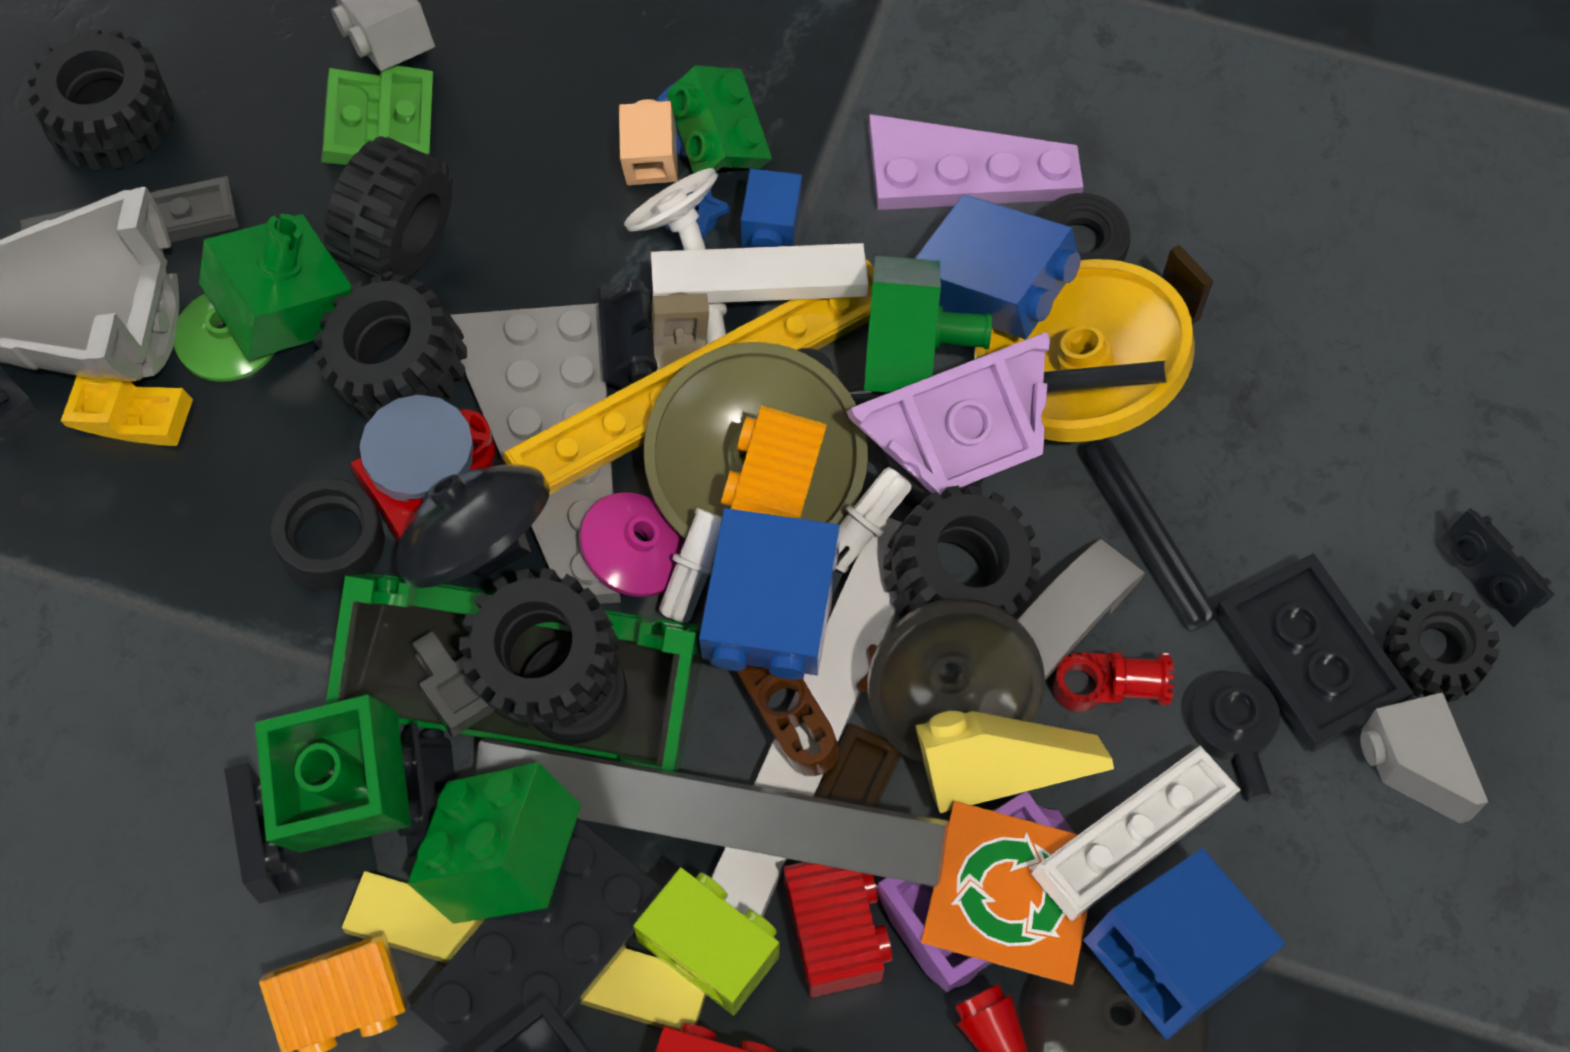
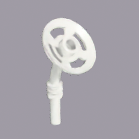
M713 168L704 169L665 188L638 207L625 220V227L628 231H645L668 224L672 232H679L684 250H706L699 225L696 222L699 215L694 207L712 188L718 177L716 171ZM724 302L708 303L709 319L706 345L726 335L723 316L727 313V308Z

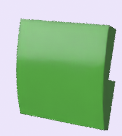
M394 65L381 71L379 76L329 68L321 162L347 165L349 160L356 152H359L364 144L380 136L392 138L429 155L433 71Z

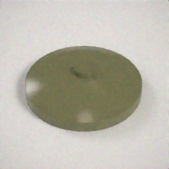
M745 342L720 347L705 353L682 368L670 380L658 397L649 417L644 441V466L649 490L658 510L670 527L683 540L687 538L697 508L719 516H723L724 508L731 509V506L721 503L730 470L741 473L747 452L736 448L745 418L747 416L757 419L761 405L827 424L800 519L840 524L849 513L846 507L849 504L855 506L864 484L868 462V445L866 434L849 419L846 412L850 408L857 406L842 382L828 368L807 354L790 347L765 342Z

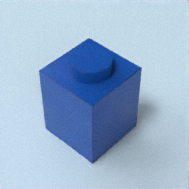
M750 169L741 217L742 248L795 246L801 210V174Z

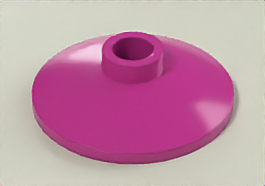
M628 492L611 494L597 501L586 513L579 531L580 550L586 565L594 576L610 589L633 597H649L666 591L677 563L672 559L673 555H680L685 540L670 527L661 515L653 499L641 494ZM634 531L640 533L646 541L639 540L635 536Z

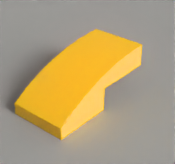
M77 376L61 422L66 427L104 437L145 444L177 446L193 399L183 388L135 387L130 381Z

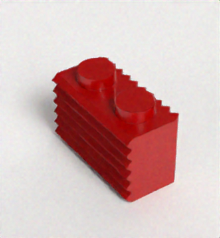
M808 862L784 866V884L810 997L829 995L833 992H841L846 989L865 987L869 984L882 982L884 974L883 963L892 962V951L885 925L874 927L869 904L878 902L874 876L872 874Z

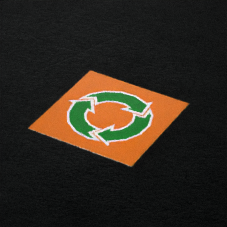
M954 801L947 831L941 882L937 887L934 886L921 943L1073 985L1088 910L1074 921H1071L1031 873L1038 864L1078 836V834Z

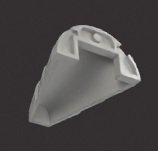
M146 187L123 190L51 221L45 220L0 240V362L32 370L40 368L94 379L111 378L124 381L141 380L143 377L154 376L163 368L175 342L179 318V287L177 274H167L166 266L168 261L164 257L162 249L169 248L172 245L160 211Z

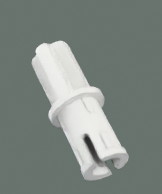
M890 467L884 469L855 506L849 504L846 507L849 513L839 524L840 548L836 566L843 573L849 569V565L875 534L881 536L884 533L880 527L910 492L912 485L896 470Z
M697 508L695 511V518L680 555H673L672 559L677 563L659 606L661 614L678 622L687 623L691 620L708 575L712 574V565L715 558L722 516L701 508Z

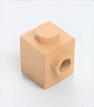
M647 99L638 101L635 104L619 105L620 161L627 185L677 182V133L671 101L658 102Z

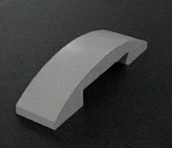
M1102 539L1098 540L1070 564L1023 613L958 693L957 698L975 712L1016 719L1038 695L1040 686L1059 666L1063 658L1071 653L1105 614L1110 615L1140 582L1145 572Z

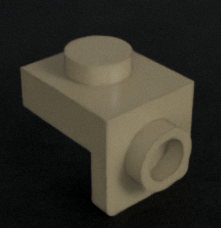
M677 292L667 296H653L651 331H653L654 352L658 371L706 345L709 305L707 294Z

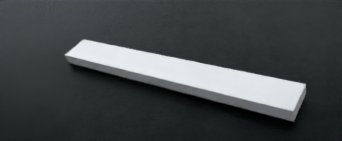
M889 517L880 527L884 533L881 536L875 534L858 554L827 622L818 676L805 674L803 678L830 722L838 745L861 692L857 691L856 684L869 672L866 650L871 644L882 647L897 613L892 603L898 598L896 591L887 592L884 580L892 571L883 569L884 556L890 551L887 545L902 522ZM797 691L787 711L796 706L799 700ZM804 722L795 728L803 745V750L809 751L811 756L821 751L819 742H815L811 738ZM774 739L753 786L815 797L826 773L818 776H805L796 772ZM725 847L712 879L727 892L728 897L725 901L744 915L750 909L763 917L788 859Z

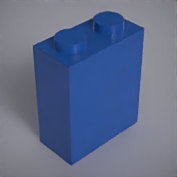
M965 194L961 196L915 258L940 261L941 290L939 306H943V311L986 315V313L992 314L993 329L1023 339L1028 338L1038 322H1042L1047 318L1057 295L1066 283L1072 282L1076 277L1081 260L1080 254L1077 252L1072 227Z
M724 508L699 637L702 659H709L712 665L731 671L744 670L746 665L769 668V672L772 675L784 679H802L805 674L818 676L840 548V525Z
M1203 848L1111 909L1083 940L1166 1040L1170 1039L1254 975L1286 945L1285 941Z

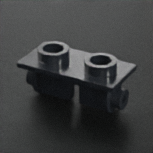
M641 280L628 281L625 284V289L619 293L604 287L598 288L603 380L623 389L656 372L658 369L654 352L653 331L644 328L652 322V292L646 288L645 282Z
M1470 508L1436 544L1515 627L1535 607L1539 609L1555 595L1548 587L1551 581L1548 578L1544 579L1523 556L1518 558L1511 551L1514 547L1492 525V519L1489 515L1482 517L1477 511H1473Z
M411 723L401 737L411 827L399 829L398 833L400 836H406L408 856H414L418 852L437 808V801L441 792H435L434 785H445L446 782L455 780L451 741L445 739L444 731L440 729L424 731L420 734L421 738H419L418 723Z

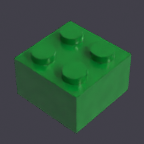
M364 695L255 722L266 842L302 853L411 827L397 710L370 695Z
M539 762L448 781L438 797L437 808L425 839L418 849V857L407 884L453 924L548 908L582 804Z

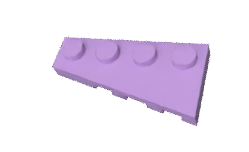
M869 115V134L877 210L955 206L963 194L994 204L1054 201L1068 194L1083 192L1084 187L1077 145Z

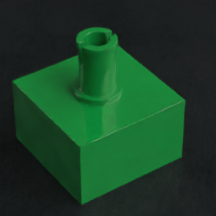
M280 214V220L274 215L268 220V223L204 239L199 285L248 360L315 341L316 332L325 328L320 322L325 311L332 312L336 306L333 301L340 294L346 297L353 292L351 289L352 285L303 214L296 216Z
M875 256L864 391L890 393L933 376L935 349L939 350L940 344L989 349L992 314L943 311V306H939L941 290L940 261Z

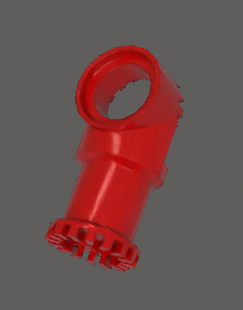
M1081 652L1078 655L1077 653H1071V656L1063 658L1055 672L1052 681L1053 695L1061 706L1075 712L1088 711L1097 704H1120L1123 699H1155L1159 705L1168 706L1171 704V698H1173L1172 689L1174 684L1169 683V679H1175L1174 674H1169L1174 671L1173 659L1169 653H1160L1157 659L1124 658L1121 652H1111L1110 654ZM1074 670L1086 672L1094 680L1095 690L1088 695L1073 693L1065 685V674Z

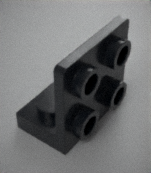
M249 763L224 768L242 883L259 904L362 878L364 871L373 874L377 873L378 866L372 836L302 853L266 842L259 777Z

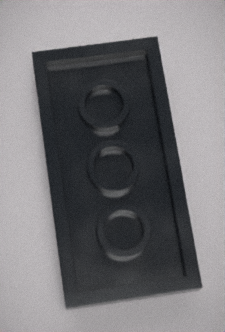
M577 818L548 908L486 918L411 1006L410 1010L458 1052H473L544 996L547 997L560 1016L566 1021L636 936L634 924L663 888Z

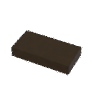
M850 723L839 745V757L835 765L827 771L815 797L878 808L903 754L904 746Z

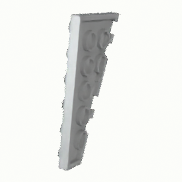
M598 303L451 315L465 337L462 341L467 347V358L460 360L466 368L464 375L470 384L482 416L490 426L491 437L501 460L504 459V451L607 398V383L603 380ZM612 462L549 495L543 511L531 525L547 568L555 570L560 579H563L566 574L578 579L584 589L588 587L593 592L600 604L621 602L620 593L600 582L586 565L580 550L579 531L582 520L589 509L600 499L614 494Z

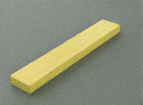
M364 871L342 929L346 934L362 939H368L385 933L389 947L448 964L485 919L453 924L407 883ZM625 948L580 1004L658 1028L668 1027L679 1031L682 1023L697 1025L706 994L661 959Z

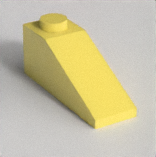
M960 711L942 712L933 716L929 722L916 725L929 788L939 813L951 811L954 801L975 805L1114 769L1112 757L1098 735L975 711L967 713Z

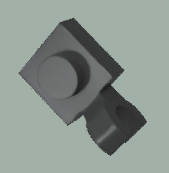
M432 631L412 643V646L418 653L414 655L415 659L429 677L419 683L420 692L452 738L494 712L493 708L472 687L473 682L465 675L461 664L467 661L465 656L454 662Z

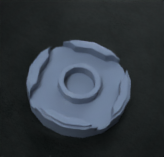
M425 395L398 398L380 408L365 425L359 445L362 465L376 489L394 500L409 502L408 499L420 498L424 501L429 497L430 489L441 479L453 474L459 476L470 471L474 449L470 426L458 408L441 398Z

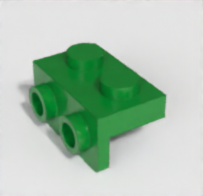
M695 65L668 90L667 96L669 101H671L673 114L693 174L708 168H713L717 172L721 167L761 169L772 160L742 69Z

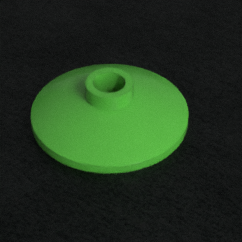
M206 294L192 301L178 318L174 342L176 354L184 367L200 378L216 382L239 380L260 370L275 354L274 352L248 360L227 326L217 328L224 322Z

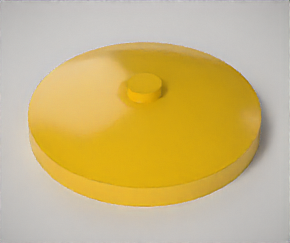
M1105 259L1080 260V267L1074 280L1065 284L1053 301L1047 318L1042 322H1038L1027 338L1029 339L1047 332L1050 344L1049 350L1045 352L1044 372L1165 360L1167 383L1049 393L1046 395V406L1041 413V421L1045 427L1044 439L1058 442H1087L1119 435L1153 418L1182 389L1192 368L1195 354L1192 321L1183 298L1162 277L1148 269L1122 261ZM992 328L989 349L975 347L974 357L978 359L1027 339Z

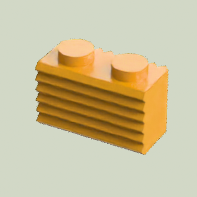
M763 405L760 407L757 419L746 416L736 448L747 452L741 473L730 470L721 503L729 505L731 509L800 519L827 424Z
M385 933L265 973L259 981L281 1052H292L294 1050L299 1052H326L337 1046L335 1037L358 1028L362 1037L384 1032L398 1024L396 1015L404 1013L407 1007L406 996Z

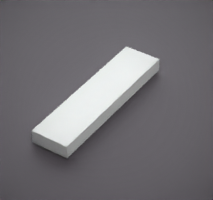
M863 243L651 252L653 296H667L677 292L707 294L708 303L865 297L868 295L869 284Z
M1199 746L1038 864L1031 875L1071 921H1074L1231 801L1240 789L1209 754Z

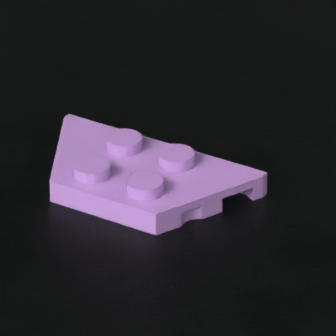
M1047 332L854 406L846 412L854 424L931 493L937 491L941 495L947 487L959 485L961 488L1043 454L1045 427L1041 421V413L1046 406L1047 384L1043 383L1045 352L1049 350L1050 344Z

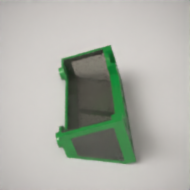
M378 572L345 576L325 705L370 695L397 710L399 724L410 725L411 723H418V727L447 731L420 692L419 683L429 677L416 661L414 655L418 653L412 646V643L432 631L454 662L464 657L459 651L460 637L469 636V632L462 625L467 613L478 614L480 609L474 600L481 592L491 597L495 591L446 583L434 587L416 588L404 583L400 576ZM604 609L618 637L620 649L615 650V654L625 674L627 699L624 710L616 724L607 733L594 740L577 744L555 741L541 733L532 723H529L528 728L518 726L507 716L503 718L496 711L459 734L619 760V762L677 772L681 768L703 661L699 642L702 625ZM554 622L540 623L527 629L520 635L513 646L510 658L512 672L517 676L523 677L525 669L533 656L543 647L554 641L572 638L571 629L563 624Z

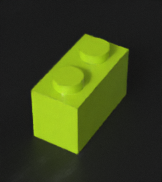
M680 867L634 924L637 941L734 1016L778 960L779 942L774 938L777 931L765 918L755 911L748 909L743 915L725 901L728 897L727 892L706 874L700 872L694 878Z

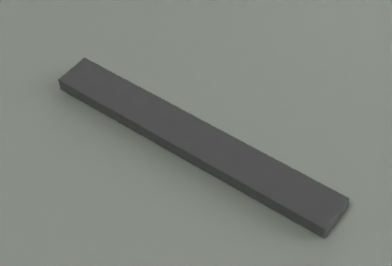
M485 738L479 741L475 776L539 762L582 804L577 817L581 820L935 887L941 882L949 821L498 739Z

